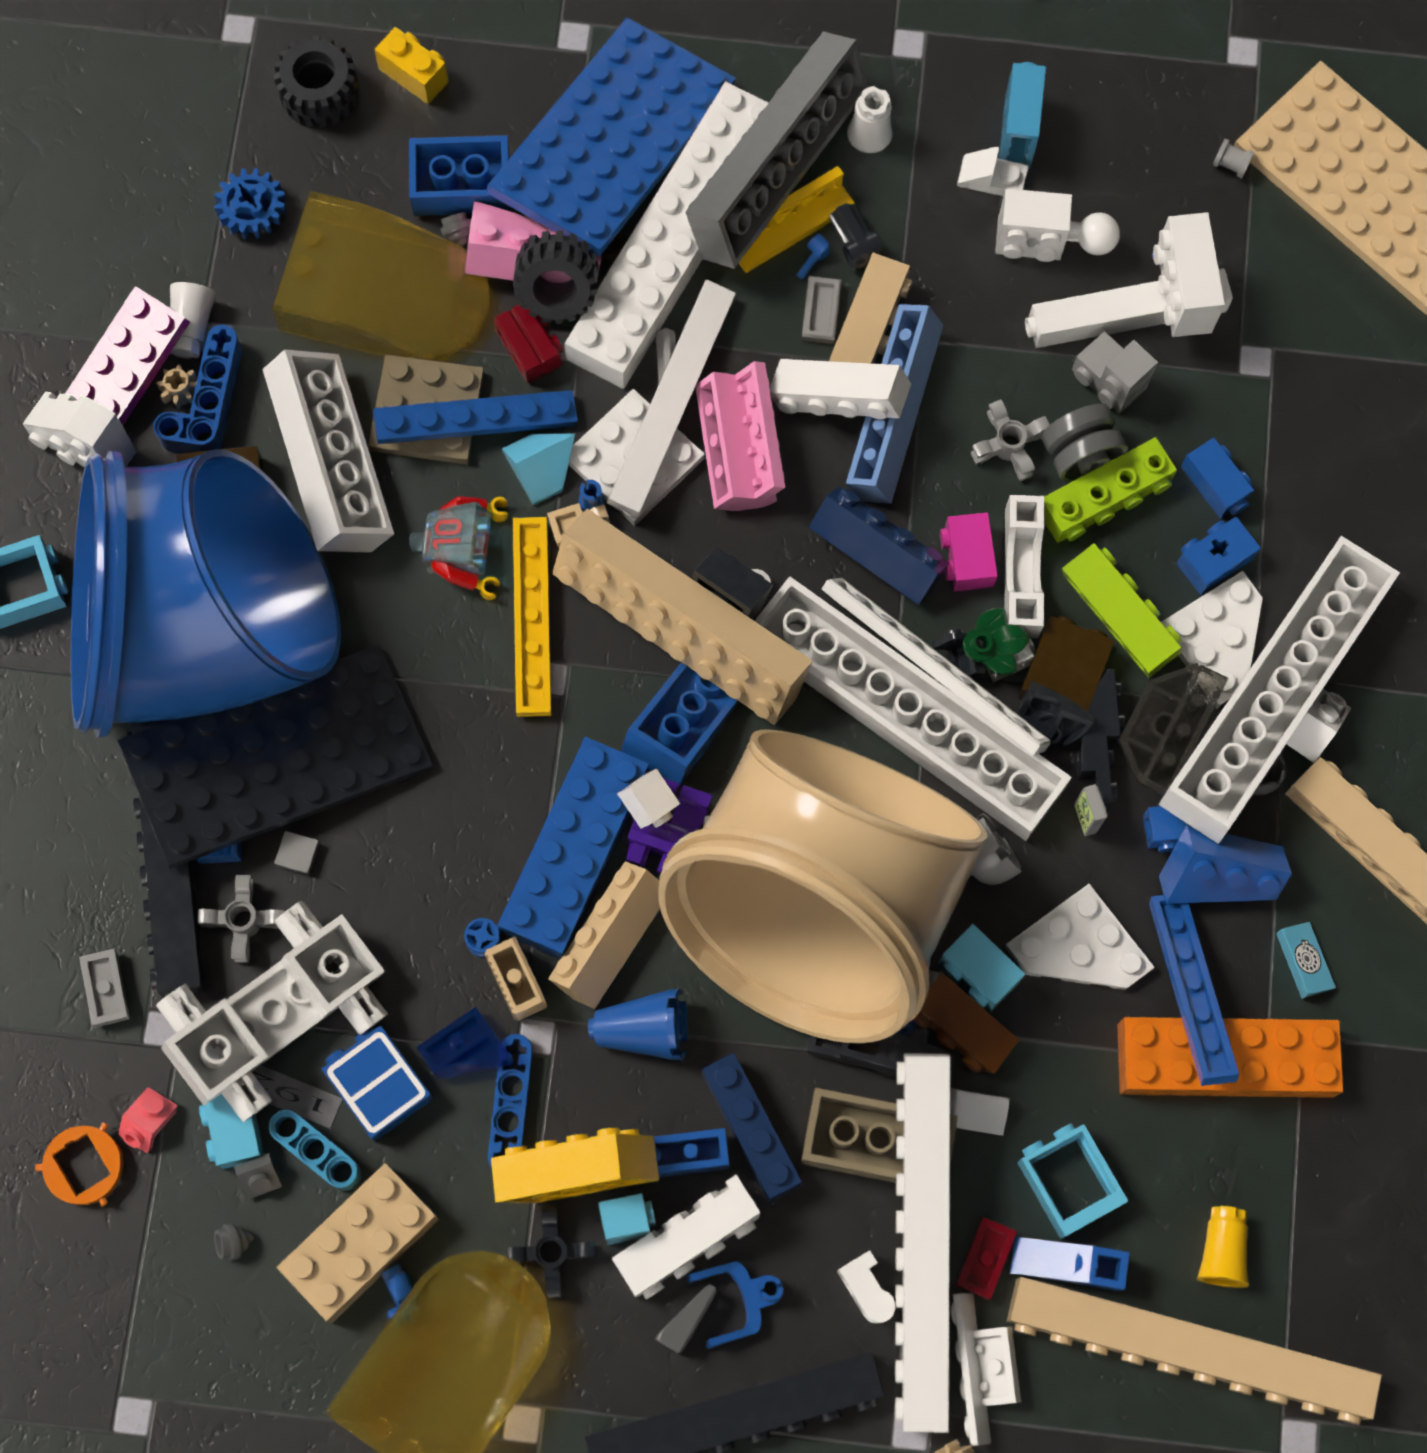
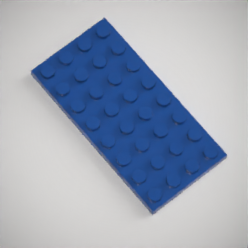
M626 18L487 185V193L554 232L560 230L564 231L563 235L569 236L571 233L577 235V241L585 240L589 244L588 250H594L596 256L600 257L682 153L723 84L727 82L734 86L736 78L631 19Z

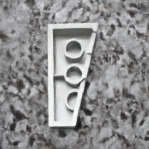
M737 1175L727 1180L726 1184L728 1186L718 1192L716 1190L708 1193L693 1205V1209L688 1212L685 1210L678 1213L664 1223L661 1230L650 1232L612 1258L636 1298L643 1294L647 1300L664 1289L661 1282L674 1274L676 1279L681 1278L695 1268L692 1262L705 1254L706 1258L710 1259L726 1248L723 1242L734 1234L740 1239L757 1228L754 1221L759 1218L760 1211Z

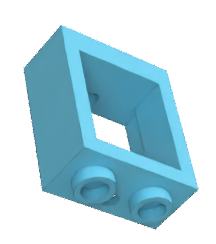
M40 535L0 548V567L37 555L48 589L46 592L1 606L0 629L67 607L63 595L68 594V589L62 574L57 575L54 564L59 563L53 545H46Z
M1072 1123L1054 1132L1053 1135L1056 1140L1045 1146L1041 1140L1022 1150L1025 1157L1017 1162L1060 1239L1128 1202L1084 1124L1076 1129ZM1076 1140L1107 1196L1064 1220L1033 1164Z

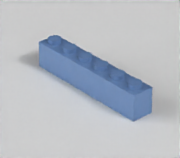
M899 304L882 364L900 365L909 379L911 387L900 418L875 419L870 416L865 417L846 481L847 486L863 502L892 503L943 329L942 322L929 305Z

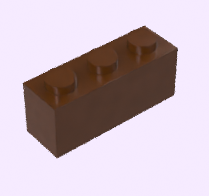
M928 971V996L923 1007L912 1020L925 1029L930 1027L938 1034L936 1040L950 1051L956 1049L964 1056L961 1060L962 1063L973 1072L979 1074L980 1071L994 1074L1019 1039L942 972Z

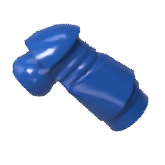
M401 1263L381 1273L384 1283L396 1305L387 1313L391 1324L396 1328H399L404 1323L408 1326L412 1324L422 1309V1305H418L416 1302L410 1273L408 1274L403 1269Z

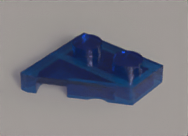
M476 1007L416 1047L437 1079L508 1066L513 1063L512 1058Z

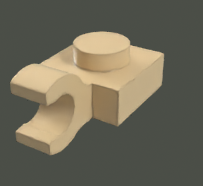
M579 503L547 513L558 548L560 547L563 533L583 513ZM605 505L589 509L610 524Z

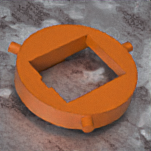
M102 1123L99 1129L92 1126L72 1127L61 1132L51 1141L45 1151L42 1164H36L35 1171H42L47 1187L57 1198L73 1205L84 1206L100 1202L101 1206L108 1204L106 1197L116 1188L123 1172L121 1149L117 1142L106 1133L109 1125ZM88 1135L111 1175L77 1195L54 1155L66 1149L70 1143L77 1142Z

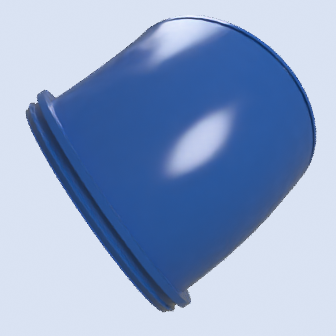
M217 449L207 451L202 455L184 461L148 467H125L122 454L117 451H109L106 458H101L100 454L88 457L84 468L79 499L72 586L71 701L73 721L76 729L83 733L93 730L96 737H107L112 723L171 720L215 713L251 704L286 692L326 675L333 668L340 651L341 622L337 599L328 570L320 551L316 550L314 539L298 512L265 473L242 456L230 451Z

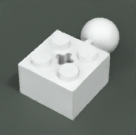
M1006 188L998 217L995 254H1001L1011 259L1032 257L1039 261L1050 262L1061 259L1066 241L1079 242L1080 246L1092 255H1104L1113 250L1117 245L1120 230L1115 219L1105 213L1090 214L1082 222L1070 221L1072 195Z

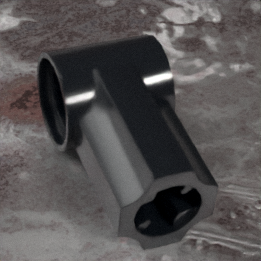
M854 203L840 205L829 214V221L842 243L844 257L852 271L855 272L866 267L872 253L885 257L880 239L875 232L868 230Z

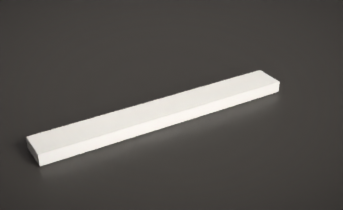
M707 279L705 280L607 500V504L638 517L733 301L735 292Z
M843 578L828 579L821 590L1034 756L1046 751L1051 743L1050 739Z

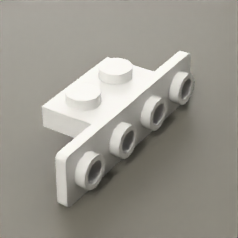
M954 1294L951 1316L954 1324L957 1325L958 1332L955 1351L958 1361L961 1362L963 1378L960 1380V1392L962 1398L966 1400L965 1432L967 1437L970 1438L972 1446L991 1444L987 1406L1021 1402L1012 1327L977 1330L973 1294Z

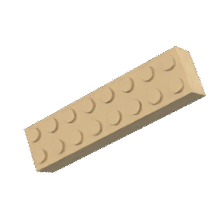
M586 509L563 533L552 573L563 584L569 585L584 595L591 603L597 604L612 614L619 622L625 623L640 633L644 639L653 642L669 653L672 658L681 661L697 672L700 677L709 680L725 691L728 696L737 699L753 710L757 716L765 718L773 725L779 721L796 701L813 660L589 509Z

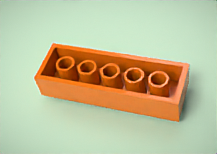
M1124 1017L1117 1024L1120 1095L1333 1098L1343 1092L1339 1020L1223 1019L1239 1077L1237 1082L1201 1086L1182 1018Z

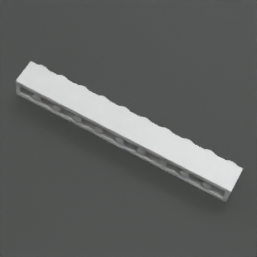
M904 1054V1062H897V1084H904V1099H897L896 1105L897 1121H903V1136L896 1137V1158L903 1159V1173H896V1196H903V1211L896 1210V1233H903V1248H896V1270H903V1285H896L895 1291L896 1308H902V1322L895 1323V1344L902 1345V1360H895V1383H902V1397H895V1420H902L903 1432H948L950 1056L948 1054Z

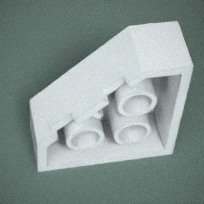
M45 392L23 423L30 435L28 439L33 444L44 450L47 447L57 451L56 455L61 460L72 466L76 462L85 467L88 457L100 454L101 458H106L109 451H117L122 454L123 463L126 467L136 453L116 413L88 397L80 396L76 402V398L72 395L60 393L56 398L52 392Z

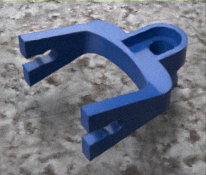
M737 1261L689 1274L686 1277L688 1285L720 1274H728L736 1282L744 1301L746 1312L744 1328L708 1339V1341H705L707 1349L757 1333L761 1326L760 1309L774 1305L783 1295L781 1281L772 1275H765L751 1280L745 1267ZM766 1283L774 1286L775 1294L773 1296L763 1292Z

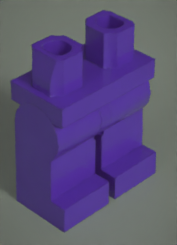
M663 778L677 798L679 783ZM683 785L678 797L680 804L675 807L671 820L655 828L653 823L640 828L634 819L627 837L629 848L626 861L645 868L649 855L661 859L657 875L660 876L664 861L678 840L689 833L703 828L704 816H708L712 806L713 795Z

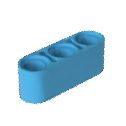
M281 1110L272 1116L269 1130L273 1138L330 1185L340 1191H349L359 1184L361 1170L358 1164L298 1114L291 1110ZM288 1119L295 1120L297 1126L294 1134L289 1137H282L279 1132L281 1124ZM316 1141L322 1142L324 1145L322 1156L315 1160L308 1159L307 1148L309 1145ZM342 1164H349L352 1168L350 1179L343 1183L336 1182L334 1178L336 1168Z

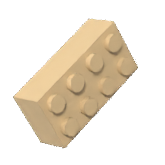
M385 1163L280 1263L277 1269L327 1322L333 1323L381 1276V1273L388 1270L439 1219Z

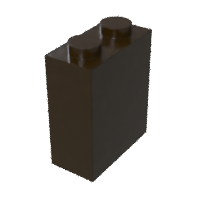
M1050 616L1018 699H1023L1030 682L1033 681L1067 697L1088 712L1115 640L1108 638V635L1101 630L1093 628L1086 630L1076 626V623L1067 617L1058 616L1055 618Z

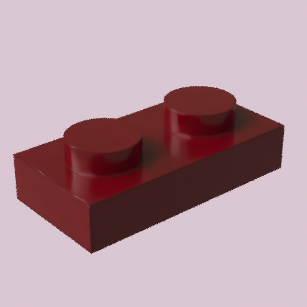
M983 1217L955 1286L989 1301L1017 1231Z

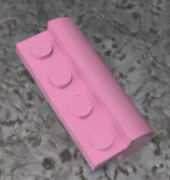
M754 361L736 375L712 372L697 383L695 388L714 509L742 511L771 505L777 501L776 493L785 488V476L782 470L766 365L764 362Z

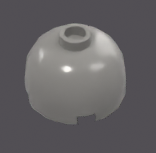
M984 813L978 816L976 819L986 830L987 839L983 844L970 876L973 875L979 882L984 884H1001L1021 873V864L1007 840L1001 838L995 831L998 828L992 820Z

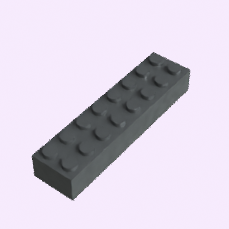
M823 32L816 42L811 45L809 51L793 69L784 84L776 91L774 97L764 110L759 113L748 131L742 135L735 148L726 156L721 166L712 178L707 181L699 195L690 203L685 213L702 259L735 269L785 202L788 195L791 194L853 111L857 99L862 95V91L868 88L856 39Z

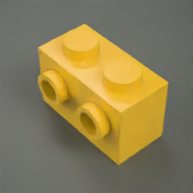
M394 27L374 49L379 70L426 104H429L448 83L444 58L434 50L428 51L421 46L419 40L409 32L403 33Z

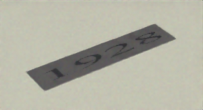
M262 1065L252 1071L253 1075L271 1097L272 1101L269 1104L283 1110H291L300 1117L327 1128L331 1127L343 1100L342 1098Z

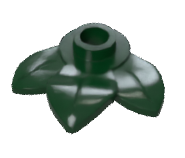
M993 608L981 614L977 619L976 628L966 634L963 639V650L969 659L976 662H984L996 674H1012L1017 671L1013 655L1019 653L1027 646L1030 636L1021 627L1007 624V615L1004 608ZM976 640H982L986 644V648H979Z

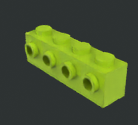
M1155 437L1045 496L1044 523L1057 543L1065 539L1073 541L1086 532L1085 528L1094 523L1100 526L1110 521L1115 516L1114 513L1124 507L1126 510L1135 508L1144 500L1143 497L1152 492L1158 495L1172 486L1171 481L1177 469Z
M1093 543L1062 568L1063 576L1149 679L1181 654L1179 643L1182 642V639L1172 626L1169 625L1165 628L1157 619L1160 613L1149 599L1143 602L1137 595L1136 591L1139 588L1127 573L1121 576L1114 565L1117 564V561L1105 547L1100 550Z

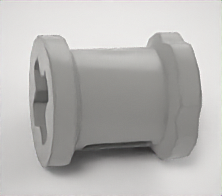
M1225 138L1212 165L1215 167L1221 165L1237 172V177L1242 178L1255 151H1245L1229 144V140Z

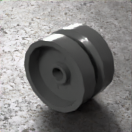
M1098 403L1074 410L1060 417L1043 431L1041 439L1047 452L1050 455H1057L1053 465L1062 481H1075L1127 453L1128 446L1122 433L1119 430H1112L1116 421L1107 404Z

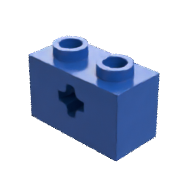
M1237 517L1227 523L1224 520L1217 522L1207 531L1208 536L1201 541L1194 538L1180 550L1182 554L1176 564L1200 595L1254 560L1261 549ZM1218 551L1221 553V554H1216V555H1214V556H1213V554H1212V553H1217Z

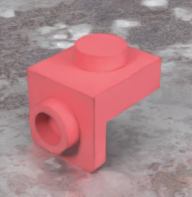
M147 1087L122 1115L119 1136L129 1146L139 1148L148 1153L153 1147L156 1135L176 1114L178 1105Z

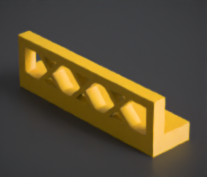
M839 166L788 195L785 202L740 260L739 264L746 273L829 224V214L838 206L845 203H854L842 186L844 173Z

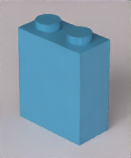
M1031 62L1013 63L1005 96L999 159L1028 165V168H1031L1039 138L1046 66H1038Z

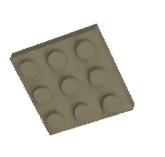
M385 354L375 408L479 399L484 378V368ZM373 418L368 448L370 452L468 465L473 436L377 444Z

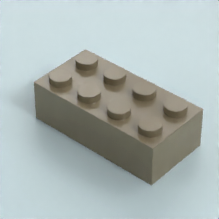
M815 1088L800 1164L896 1183V1173H903V1159L896 1158V1137L903 1136V1121H897L896 1116L897 1104ZM950 1114L949 1168L958 1116Z

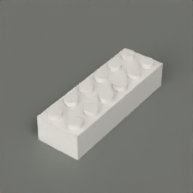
M284 350L263 369L316 550L372 552L393 536L394 532L339 354Z

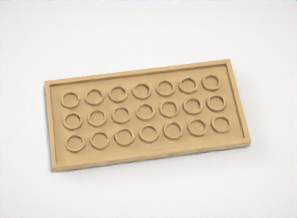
M1320 61L1235 142L1234 146L1245 151H1255L1250 160V163L1427 315V150Z

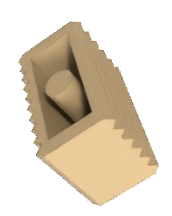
M516 937L486 950L485 958L514 1020L520 1021L547 1007L546 1000Z

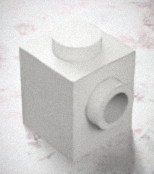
M657 769L644 774L617 793L640 828H644L652 823L655 828L661 826L673 817L670 811L680 804Z

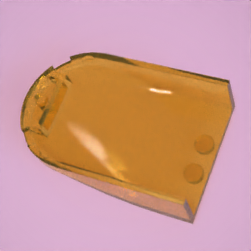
M310 191L272 310L281 332L383 356L386 354L442 361L448 359L449 355L460 349L468 348L478 338L486 325L491 301L486 276L465 274L467 250L393 214L354 201Z
M485 1251L468 1252L453 1255L438 1262L414 1285L323 1413L378 1453H482L538 1371L547 1353L551 1325L547 1301L542 1289L533 1276L520 1264L496 1253Z

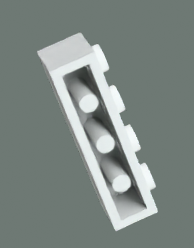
M780 359L769 390L771 398L780 411L788 414L806 412L819 416L838 414L849 418L870 416L875 419L900 418L911 383L900 365Z

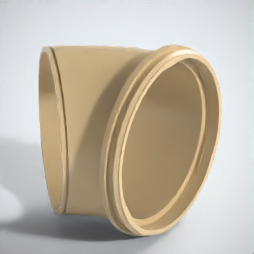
M758 730L752 734L730 782L704 827L678 840L668 853L659 879L658 895L660 909L671 934L695 965L723 990L754 1011L786 1027L818 1038L845 1043L874 1042L900 1031L908 1022L916 1017L923 1007L929 991L927 964L982 850L983 844L987 839V832L976 818L947 797L884 764L811 737L779 730Z

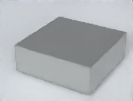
M285 831L274 862L275 866L309 876L320 842L316 839Z

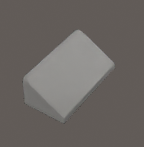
M950 1088V1114L958 1116L956 1128L1003 1136L1010 1102L1009 1098Z

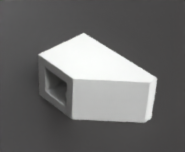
M1322 689L1286 744L1314 763L1338 732L1351 707L1346 705L1345 700L1338 694Z

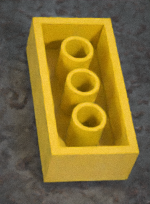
M607 1128L598 1130V1136L588 1137V1134L571 1135L566 1137V1142L557 1144V1140L541 1141L535 1143L536 1148L528 1150L526 1146L505 1149V1155L491 1158L495 1202L542 1203L659 1181L654 1136L639 1135L638 1129L620 1131V1128Z

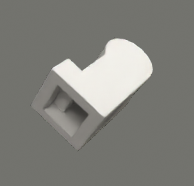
M869 1250L840 1268L837 1273L863 1316L873 1324H881L893 1316L895 1302L888 1292L881 1289L870 1271V1268L875 1266L877 1261Z

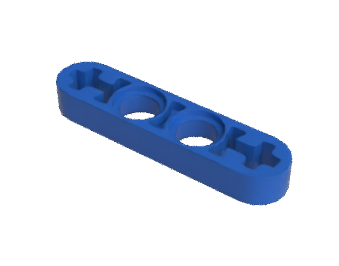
M520 1034L507 1036L500 1046L488 1148V1163L491 1168V1158L495 1157V1155H500L503 1150L502 1141L495 1143L496 1136L504 1139L517 1138V1144L509 1142V1148L523 1146L533 1048L529 1039ZM515 1042H520L522 1049L527 1050L526 1054H520L518 1059V1067H525L524 1073L515 1069L504 1071V1065L512 1067V1055L506 1051L507 1048H513ZM509 1077H517L523 1083L522 1091L516 1096H508L502 1090L503 1082ZM511 1112L519 1118L518 1127L512 1132H504L498 1126L499 1118L504 1113Z

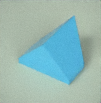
M530 434L502 448L505 457L533 506L563 492L575 434Z

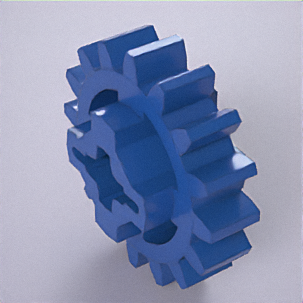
M245 168L241 169L240 177H236L232 173L229 174L231 181L229 184L225 182L219 183L223 193L218 192L214 194L215 200L218 203L214 205L217 216H219L221 225L223 227L228 225L230 234L234 235L240 230L242 238L246 239L249 232H253L257 239L260 238V231L263 229L269 234L272 233L270 226L272 223L281 225L282 222L278 214H286L284 202L287 200L284 191H281L280 182L278 180L273 181L271 173L267 172L261 177L259 169L255 168L252 175H248Z

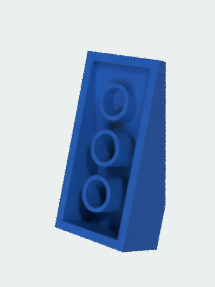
M681 662L630 726L621 752L649 763L650 771L657 769L662 778L679 783L680 787L740 701L731 698L725 691L709 680L703 679L697 672Z

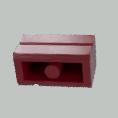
M517 305L512 310H507L496 316L493 322L495 332L525 381L530 384L543 377L544 374L560 368L562 365L561 353L564 351L556 335H548L544 328L547 326V323L541 321L542 317L537 316L533 318L529 315V309L523 310Z

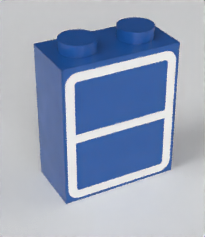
M381 1026L375 1030L373 1027H370L361 1035H357L355 1038L357 1043L346 1051L341 1048L332 1053L325 1060L327 1065L321 1068L374 1142L378 1141L433 1100L430 1093Z

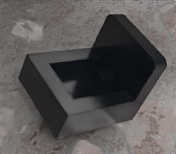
M963 629L946 631L944 637L932 642L934 650L947 651L949 661L971 679L986 674L984 662L972 661L966 656L963 650V639L967 633H964ZM977 639L976 644L981 648L980 639Z

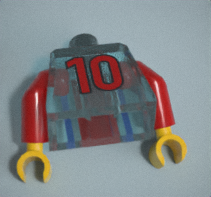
M458 496L442 506L440 510L432 511L427 515L425 531L411 532L409 537L410 548L414 552H422V558L432 565L433 571L449 583L471 591L477 588L484 599L493 600L497 595L487 592L484 586L492 584L499 587L498 579L489 576L481 580L478 579V575H484L491 519L500 523L508 518L507 512H499L495 508H507L508 502L504 497H496L491 503H488L483 498Z

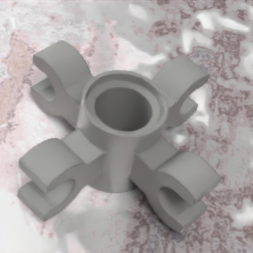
M1002 400L989 404L990 410L987 411V415L995 427L997 435L993 439L984 440L972 445L974 451L970 454L975 464H981L997 455L1003 460L1012 461L1015 473L1020 481L1032 477L1031 471H1034L1035 467L1030 457L1026 454L1024 447L1028 442L1041 439L1043 431L1050 425L1046 416L1024 426L1019 421L1009 419ZM1006 436L1014 437L1018 444H1007L1003 438Z
M236 875L235 901L231 902L225 910L198 909V924H201L202 928L229 927L233 932L231 959H234L235 963H249L250 937L255 935L260 928L279 929L274 921L284 913V910L256 911L252 905L254 879H251V875ZM244 911L251 913V919L245 926H235L234 920L239 913Z

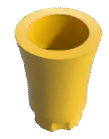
M1230 1206L1211 1208V1220L1208 1221L1203 1259L1197 1276L1198 1281L1227 1288H1246L1249 1286L1246 1210Z

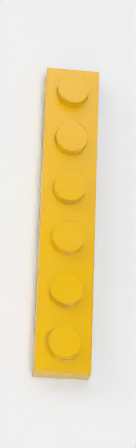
M547 517L513 518L517 717L551 716Z

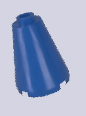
M669 989L596 1010L594 1018H589L588 1021L589 1038L595 1039V1043L599 1047L674 1061L684 1060L687 1050H681V1041H688L689 1032L686 1001H678V996L683 994L682 990Z

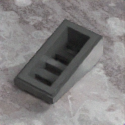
M710 1284L704 1287L657 1334L655 1341L678 1355L682 1354L717 1293L716 1288Z

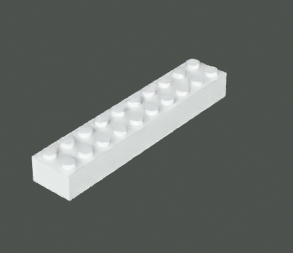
M727 82L723 84L599 286L592 307L588 306L587 313L580 317L564 343L566 360L622 389L625 388L656 337V332L664 324L702 261L685 212L690 203L695 200L705 187L707 181L712 178L721 166L726 156L731 153L741 140L742 135L748 131L757 119L759 113L764 110L768 102Z
M1341 536L1158 805L1219 844L1400 572Z
M789 576L756 618V623L813 660L804 680L805 683L1023 840L1027 841L1069 783L1071 777L1040 754L1034 756L949 689Z

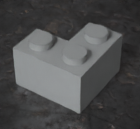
M1104 331L1076 357L1072 370L1082 385L1090 386L1098 394L1103 404H1107L1110 409L1113 408L1120 414L1147 389L1158 362L1135 340L1123 349Z

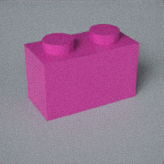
M988 512L947 517L945 528L940 529V542L942 549L948 550L949 560L947 562H949V565L945 570V576L947 581L952 580L953 591L994 587L998 576Z

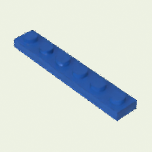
M573 390L373 409L377 444L576 426L578 422Z
M1164 895L1151 896L1149 906L1201 1086L1237 1082L1239 1072L1189 904H1166Z

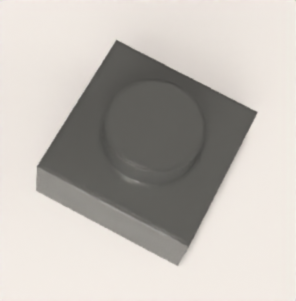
M269 1153L234 1166L237 1179L248 1200L282 1187L280 1176Z

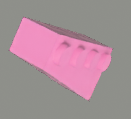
M474 201L465 274L513 280L516 257L520 253L521 246L524 243L529 244L530 238L534 235L540 238L544 231H550L551 235L556 234V232L529 217ZM600 255V257L596 256V261H598L599 269H600L601 255ZM547 271L540 275L546 281L556 284L565 283L572 279L569 275L560 271Z

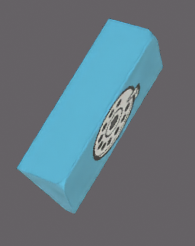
M1310 922L1286 927L1276 933L1302 999L1336 988Z

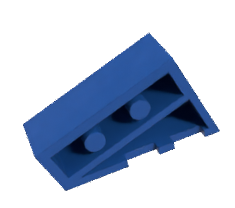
M1186 825L1159 875V880L1166 904L1277 900L1292 873L1282 846L1225 834L1220 843L1217 844L1192 826Z

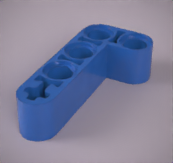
M217 325L207 335L190 414L164 412L155 419L153 430L165 450L184 454L221 449L242 356L241 345L234 329L230 326ZM217 372L225 373L219 379H211L212 375ZM211 402L218 403L212 410L204 409ZM178 428L175 435L164 436L169 429ZM211 433V437L208 440H197L201 434Z

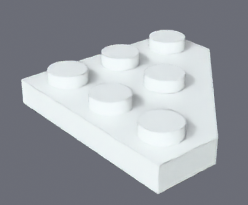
M1243 571L1161 622L1165 628L1169 625L1172 626L1181 637L1182 642L1179 643L1181 654L1179 657L1216 709L1229 701L1251 669L1262 596Z
M1090 884L1083 887L1005 945L1007 951L1026 975L1052 977L1062 981L1087 985H1103L1119 990H1126L1155 968Z

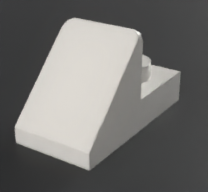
M999 147L965 154L957 186L1004 196L1006 188L1023 190L1028 165L997 159Z

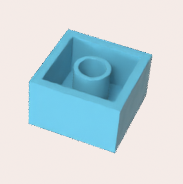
M974 924L943 953L937 965L940 972L946 975L989 1014L1016 988L1025 975Z

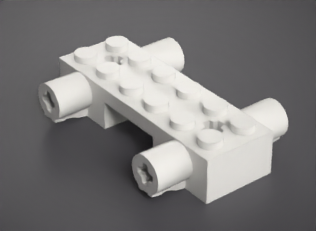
M302 900L286 910L274 921L294 949L284 955L280 962L227 1000L224 998L208 1011H205L188 986L184 984L157 1003L156 1007L176 1032V1034L163 1043L161 1049L204 1106L222 1094L242 1122H245L272 1101L271 1097L252 1073L257 1067L338 1008L360 1035L388 1015L368 988L385 971L342 914L325 927H322ZM326 961H328L329 965L332 962L338 965L335 974L333 972L329 973L325 969ZM209 1045L213 1049L217 1046L222 1049V1053L219 1056L220 1060H216L215 1057L211 1059L207 1055Z

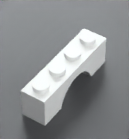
M1010 495L1005 508V611L1007 624L1021 627L1029 634L1030 638H1039L1044 627V593L1041 589L1040 579L1041 545L1044 531V496Z

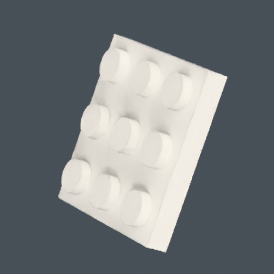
M634 389L572 447L568 465L585 481H597L602 488V493L606 500H608L650 406ZM676 428L638 517L616 507L614 508L635 526L705 459V454Z

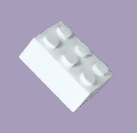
M1198 213L1168 216L1164 229L1159 232V242L1153 248L1154 262L1156 265H1160L1161 269L1159 291L1161 295H1165L1167 303L1164 307L1166 326H1171L1172 337L1212 333L1225 306L1209 214Z

